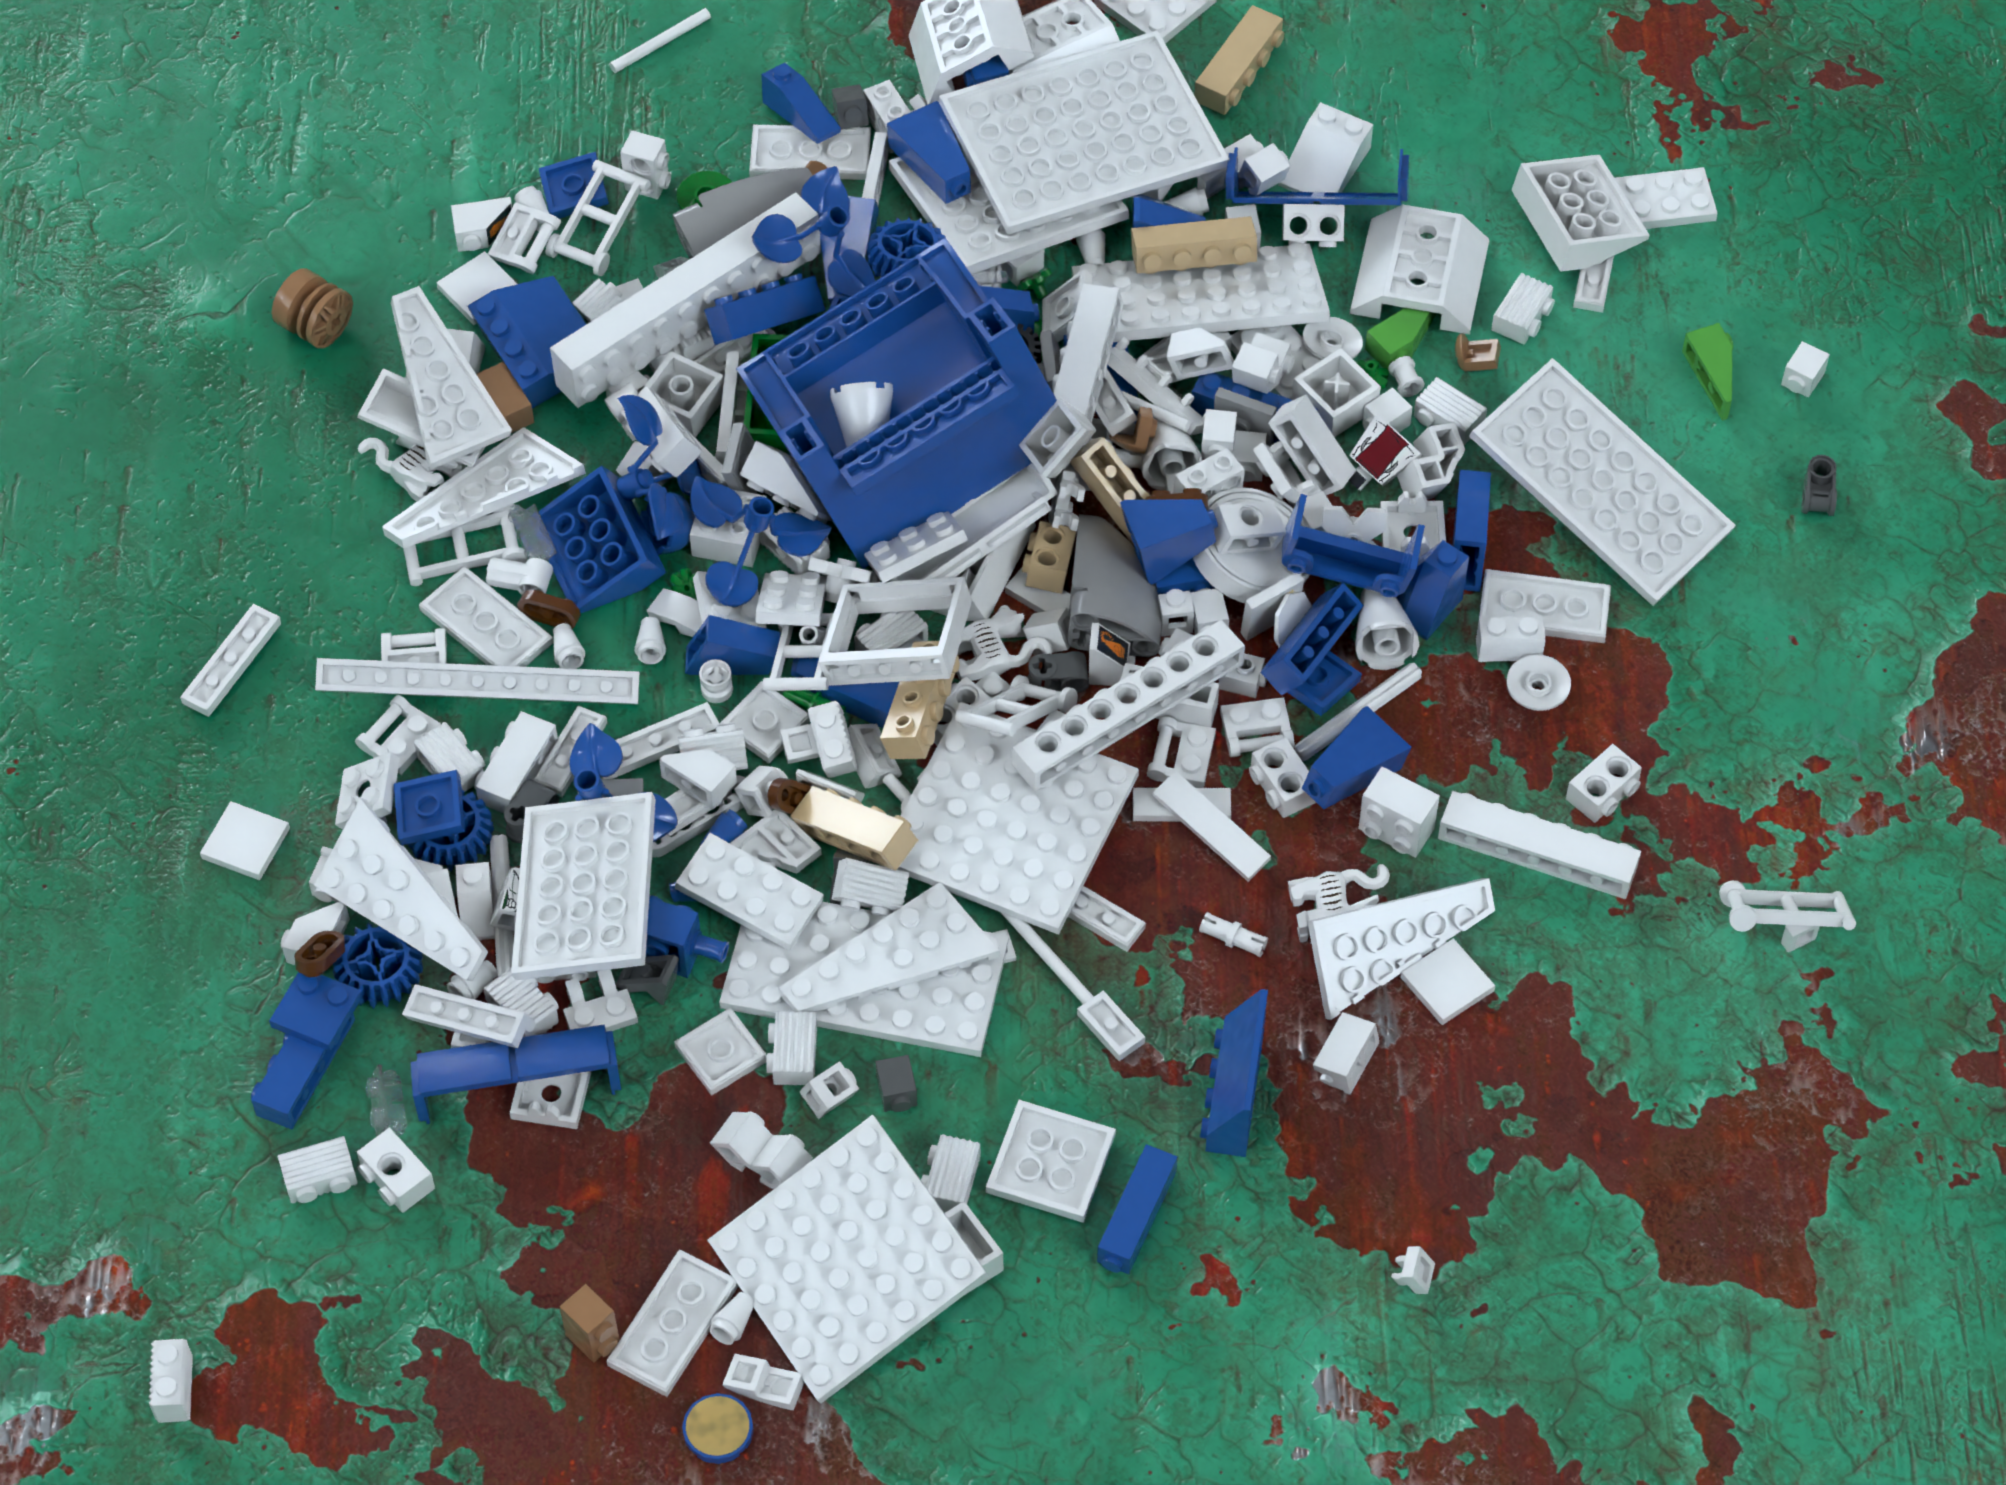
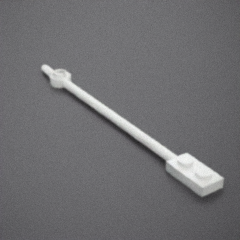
M889 773L884 777L883 782L902 802V814L912 794L893 773ZM1000 912L1083 1004L1077 1008V1015L1118 1061H1121L1145 1044V1036L1104 990L1093 996L1027 922Z

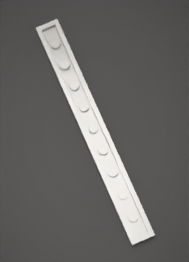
M317 658L315 690L638 705L640 672Z

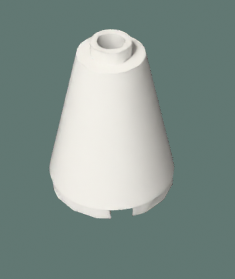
M860 382L841 385V392H837L835 388L830 390V397L847 447L889 421L893 384L884 382L885 388H876V382Z
M1157 420L1155 437H1149L1146 452L1142 454L1141 471L1143 477L1148 481V485L1157 490H1165L1167 474H1178L1203 461V458L1188 433Z
M1364 588L1360 597V602L1364 606L1358 614L1355 641L1358 659L1361 662L1362 660L1367 662L1369 667L1373 669L1389 670L1398 668L1405 664L1404 660L1411 654L1412 658L1417 654L1419 647L1417 631L1396 597H1385L1380 592Z

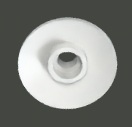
M1330 317V321L1307 323L1302 334L1303 343L1306 348L1320 359L1326 358L1340 348L1354 359L1359 355L1363 346V339L1357 328L1351 323L1336 317Z
M1525 656L1517 660L1507 674L1506 683L1509 694L1518 704L1531 710L1544 711L1553 709L1561 705L1570 692L1571 678L1567 669L1559 661L1549 656ZM1536 686H1537V687H1540V688H1542V689H1541V690H1538V689H1535V688H1533V687H1536Z

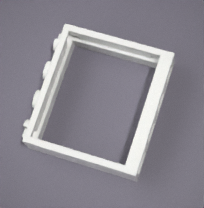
M965 577L843 585L819 659L824 677H828L829 686L950 679L972 603ZM949 609L938 646L847 652L858 614Z

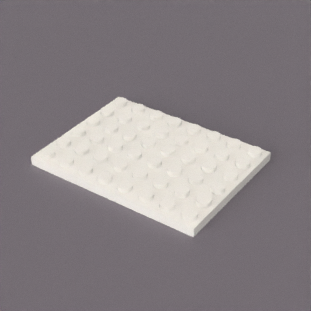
M1158 30L939 95V104L1007 235L1226 168L1228 161H1230Z

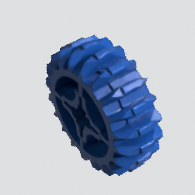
M910 217L904 221L896 218L894 223L885 221L883 227L877 226L875 233L870 235L867 246L869 266L873 269L875 276L883 277L946 238V236L942 235L940 228H934L932 222L924 224L921 218L917 221H912Z
M462 789L465 832L407 844L410 850L413 851L414 857L416 859L422 858V861L441 866L447 865L450 872H452L454 865L466 864L468 860L476 863L478 860L477 854L486 855V845H490L494 831V825L491 821L492 815L490 810L486 808L485 802L482 799L477 800L473 791L465 796V792Z
M370 922L366 926L367 929L363 931L355 926V936L345 934V952L333 963L334 978L341 983L361 990L363 997L359 1005L362 1006L369 1000V1004L373 1009L379 1001H382L386 1007H388L389 1000L392 998L401 1002L402 992L411 995V985H419V974L423 971V964L421 962L423 959L422 952L380 926L373 928ZM376 957L379 959L380 972L377 971Z

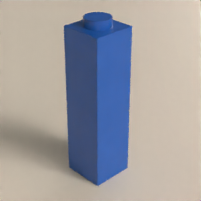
M1147 1144L1145 1145L1098 1245L1097 1262L1101 1263L1107 1270L1130 1274L1177 1172L1178 1156Z

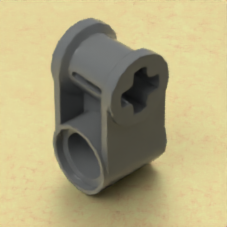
M1816 455L1809 461L1804 479L1801 513L1807 514L1808 511L1826 512L1828 516H1834L1837 501V467L1831 457Z
M1081 652L1038 654L1029 661V675L1027 676L1029 684L1041 687L1042 680H1045L1044 688L1062 692L1065 687L1074 688L1077 693L1085 691L1090 685L1086 657ZM1040 662H1042V668H1039Z
M532 779L527 780L504 811L508 839L515 843H522L525 807L558 804L560 795Z

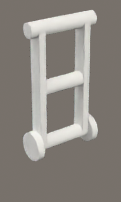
M595 160L592 166V170L595 171L561 235L554 233L549 238L546 246V255L554 258L557 254H561L593 267V273L601 277L609 266L610 255L607 253L641 190L647 191L649 189L650 180ZM604 176L632 186L616 215L589 205ZM583 215L610 225L595 255L567 244Z
M511 504L492 512V514L482 516L420 542L423 543L452 536L457 559L420 567L416 545L403 548L410 585L419 586L423 583V579L457 572L464 566L470 569L488 565L493 557L525 563L527 561V553L525 549L518 546L513 519L518 514L516 505ZM497 525L502 526L506 548L469 556L464 533Z
M822 613L820 626H827L822 645H789L794 626L802 625L778 624L781 637L770 678H763L764 691L828 690V677H824L819 660L814 677L781 678L786 658L820 659L834 613Z
M1017 675L1013 679L1009 690L966 711L958 710L955 720L958 723L1014 736L1016 730L1057 709L1067 713L1077 704L1078 695L1074 688L1065 687L1060 692L1029 684V679L1026 676ZM1025 697L1043 700L1033 706L1017 702L1024 700ZM996 711L1013 714V716L1005 720L987 717Z
M1734 880L1724 883L1719 891L1723 904L1732 908L1729 914V921L1731 926L1737 931H1748L1756 923L1844 927L1846 930H1852L1856 927L1854 916L1843 893L1840 891L1833 893L1746 890L1742 883ZM1748 905L1783 906L1784 910L1756 909ZM1798 907L1835 908L1836 912L1801 911Z

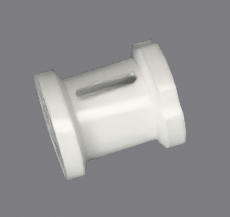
M1410 356L1399 357L1388 367L1390 375L1395 377L1399 385L1397 390L1402 397H1411L1418 394L1425 385L1422 377L1417 375L1414 369L1415 362Z

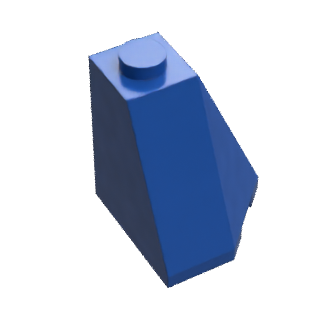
M1143 194L1133 196V228L1205 221L1204 216Z
M1202 499L1124 500L1120 502L1128 532L1131 534L1136 549V555L1147 581L1151 585L1157 583L1216 542L1214 529L1218 528V522L1213 510H1206Z
M1444 540L1419 557L1416 572L1406 591L1396 597L1417 631L1418 636L1426 641L1460 603L1464 594L1469 556Z

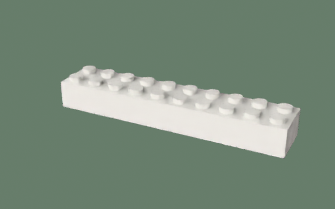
M795 192L550 347L556 386L579 408L583 404L595 400L599 394L608 388L618 385L630 374L643 369L649 362L660 355L668 353L674 346L685 339L693 337L699 330L709 325L704 309L716 306L715 299L732 295L733 300L739 299L738 292L754 287L757 293L762 292L761 285L786 277L802 264L812 261L821 253L819 230L798 240L802 246V254L790 263H777L763 256L753 244L752 235L758 224L765 217L772 214H781L788 217L796 226V234H800L818 222V213Z

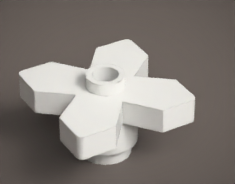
M1324 506L1322 528L1331 534L1377 545L1372 539L1383 533L1386 529V510L1383 508H1367L1359 517H1350L1342 506Z
M810 557L808 570L827 576L825 601L837 603L843 585L880 582V579L872 571L855 568L857 562L838 558L837 563Z

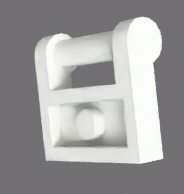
M515 203L488 255L493 260L534 274L538 267L536 262L553 230H557L560 226L561 220L552 214ZM539 223L543 224L526 257H522Z
M445 628L435 629V632L393 636L391 633H381L382 661L447 663ZM436 644V646L393 650V648Z
M396 695L390 701L391 706L366 733H361L355 739V743L361 750L373 758L389 752L400 757L398 773L402 775L417 758L414 741L424 736L426 732L435 729L441 723L410 705L404 697ZM399 715L406 718L381 746L376 743L377 739Z
M1284 697L1221 706L1220 714L1230 757L1240 756L1243 752L1257 751L1284 737L1287 738L1293 749L1295 748L1294 735L1290 727ZM1278 732H1280V735H1273V736H1266V737H1259V738H1251V739H1244V740H1239V739H1238V738H1240V737H1248V736H1255V735H1263V734H1270V733H1278Z
M1168 716L1161 717L1157 726L1159 736L1153 762L1148 766L1147 776L1152 780L1164 782L1176 770L1195 788H1204L1216 728L1177 722L1174 718ZM1171 737H1181L1174 768H1168L1165 766Z

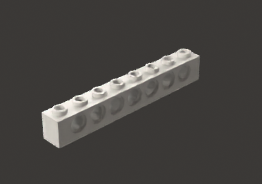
M1222 620L1213 625L1204 626L1197 635L1187 641L1178 642L1169 652L1160 657L1152 658L1144 667L1136 672L1127 673L1118 683L1110 688L1099 690L1092 699L1082 705L1077 704L1073 706L1067 714L1057 720L1047 722L1041 730L1033 735L1019 739L1012 747L1013 767L1034 791L1039 790L1244 663L1245 645Z

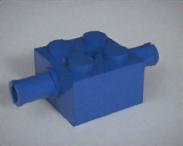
M649 895L646 957L676 955L679 958L677 975L688 978L698 955L717 960L721 963L724 962L728 953L729 942H723L702 935L698 912H695L688 906H675L663 902L656 896Z

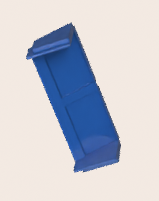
M1235 147L1234 153H1229L1228 156L1230 161L1227 163L1226 199H1231L1232 203L1314 204L1315 201H1320V204L1402 205V202L1408 201L1409 155H1403V149H1400L1398 193L1262 192L1255 196L1250 194L1249 191H1239L1238 147Z
M605 1024L522 1037L518 1048L489 1042L418 1053L417 1061L410 1062L413 1099L419 1122L426 1121L427 1124H430L427 1100L429 1096L600 1069H608L612 1095H615V1091L621 1090L613 1031H606Z

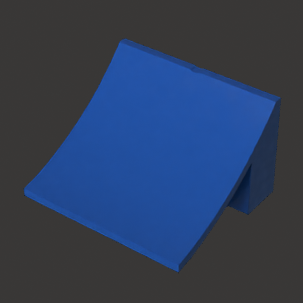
M946 238L736 368L863 569L869 566L864 553L870 551L874 544L881 541L888 542L898 537L902 530L908 527H917L927 522L926 520L935 513H945L947 511L950 514L965 506L970 500L976 499L1032 464L1019 444L1057 401L1015 324L994 297L988 300ZM860 382H876V388H885L884 382L893 384L889 421L847 447L830 397V390L835 388L837 392H841V385Z

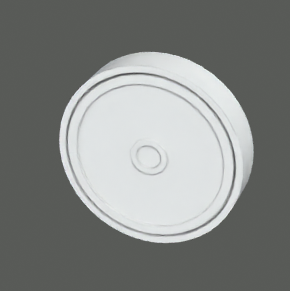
M1231 488L1211 497L1208 500L1207 511L1212 509L1214 512L1218 505L1226 502L1236 504L1248 503L1253 500L1261 502L1274 501L1284 527H1286L1294 509L1270 493L1253 488ZM1302 518L1301 526L1308 527ZM1282 540L1275 550L1219 554L1214 543L1193 557L1199 571L1212 586L1226 596L1242 603L1293 574L1282 564ZM1301 573V574H1300V575L1304 578V583H1305L1306 580L1308 579V577L1310 576V574H1307V573Z

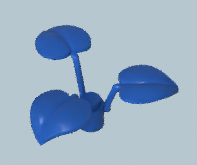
M837 166L817 172L805 182L801 189V198L818 213V222L802 233L796 234V226L792 220L781 214H772L765 217L758 224L752 235V242L757 250L769 260L777 263H790L799 258L802 254V246L798 240L805 238L816 230H819L822 235L827 237L836 236L833 252L835 261L831 262L827 267V278L832 288L843 296L851 297L875 282L869 263L858 251L846 249L841 255L839 253L842 238L845 236V232L842 229L849 223L850 215L847 211L849 208V197L841 181Z
M623 395L617 399L624 408L629 427L638 442L648 446V448L633 465L627 468L629 473L617 479V490L626 501L648 495L657 540H661L680 531L684 525V516L678 500L674 495L667 493L665 487L657 483L674 476L667 472L653 477V474L648 469L643 470L639 468L658 445L656 437L663 432L661 420L655 408L647 400L635 395ZM697 459L677 477L681 491L690 496L696 476L705 479L701 475L702 471Z
M696 476L690 492V504L693 514L701 523L713 528H719L726 521L735 523L745 515L744 524L749 530L737 565L734 566L726 561L717 562L709 567L705 576L707 589L719 603L725 606L737 607L744 605L757 592L758 578L756 574L742 569L755 533L766 530L769 525L771 534L778 536L777 544L784 552L793 556L804 557L814 553L831 531V527L816 519L812 521L801 514L788 512L776 516L773 514V503L761 496L754 497L742 509L740 496L729 487L707 481L700 476Z
M589 723L582 731L570 756V770L574 776V785L579 792L575 796L576 801L614 797L605 788L600 777L612 776L619 769L623 760V753L619 744L592 723ZM653 793L656 799L653 842L673 831L678 825V819L673 807L663 797Z

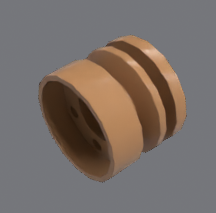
M303 268L293 272L283 282L273 301L271 314L273 321L293 334H298L301 339L308 341L316 348H325L332 344L347 326L352 314L353 300L347 291L338 288L333 283H327L323 277L307 268Z

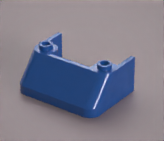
M1300 494L1285 527L1286 533L1282 539V564L1290 572L1297 574L1307 573L1380 592L1385 597H1397L1406 591L1417 569L1424 525L1418 524L1405 552H1400L1301 526L1307 495Z

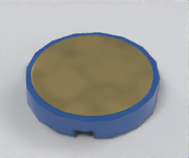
M720 1393L704 1396L694 1402L686 1412L682 1426L685 1444L689 1450L704 1462L716 1464L733 1461L739 1457V1454L750 1445L754 1430L751 1413L744 1403L732 1395Z

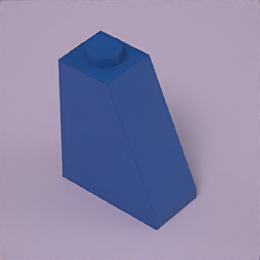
M708 615L686 646L685 674L699 675L700 668L705 662L718 659L729 665L731 675H768L774 664L781 632Z

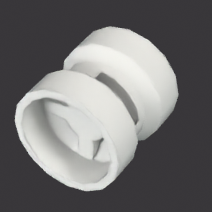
M718 659L705 662L699 671L702 696L711 703H722L728 700L733 692L729 665Z

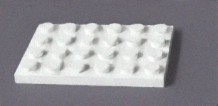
M652 792L525 807L511 974L515 980L645 965L656 802Z

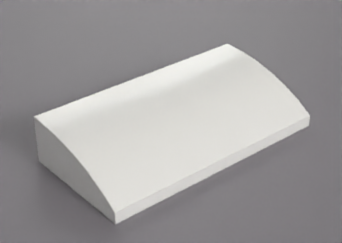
M382 369L357 418L424 447L409 380L386 369ZM485 447L455 460L473 467Z

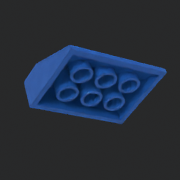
M554 276L493 290L467 306L480 331L500 361L505 363L530 401L532 409L561 392L555 383L550 347L585 326L586 323Z
M602 465L529 518L566 599L572 600L581 613L639 592L667 573L632 500L626 501L617 490L616 482L620 477Z
M1259 990L1225 1016L1223 1029H1216L1214 1048L1220 1049L1219 1058H1212L1209 1078L1215 1079L1214 1088H1207L1205 1108L1211 1109L1210 1117L1202 1119L1200 1138L1206 1139V1152L1246 1157L1264 1037L1268 990Z

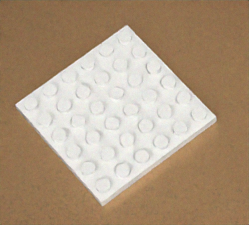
M957 137L956 140L970 168L971 193L945 204L900 157L889 160V170L927 223L932 222L934 228L941 229L942 235L946 236V239L971 274L1129 219V209L1122 200L1007 235Z
M960 702L901 814L911 824L910 830L918 841L897 870L908 872L909 877L932 886L941 882L950 893L1059 935L1139 776V769L1097 753L1039 790L1034 791L1013 767L1012 747L1019 739L1025 736L1029 737L1036 733L1037 730L1024 726L1016 730L1014 736H1008L958 723L955 720L957 711H966L974 707ZM990 714L987 716L999 720L1006 719L995 714Z
M871 1115L708 1239V1242L732 1277L736 1279V1283L743 1293L748 1294L754 1299V1309L797 1372L802 1373L803 1381L821 1404L989 1277L986 1270L874 1115Z

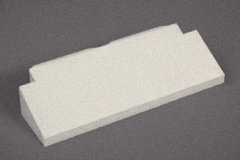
M1030 464L981 496L970 500L965 506L951 514L963 528L968 541L887 582L956 577L1050 512L1052 508L1047 501L1056 496L1058 492L1050 479L1043 477L1035 466Z

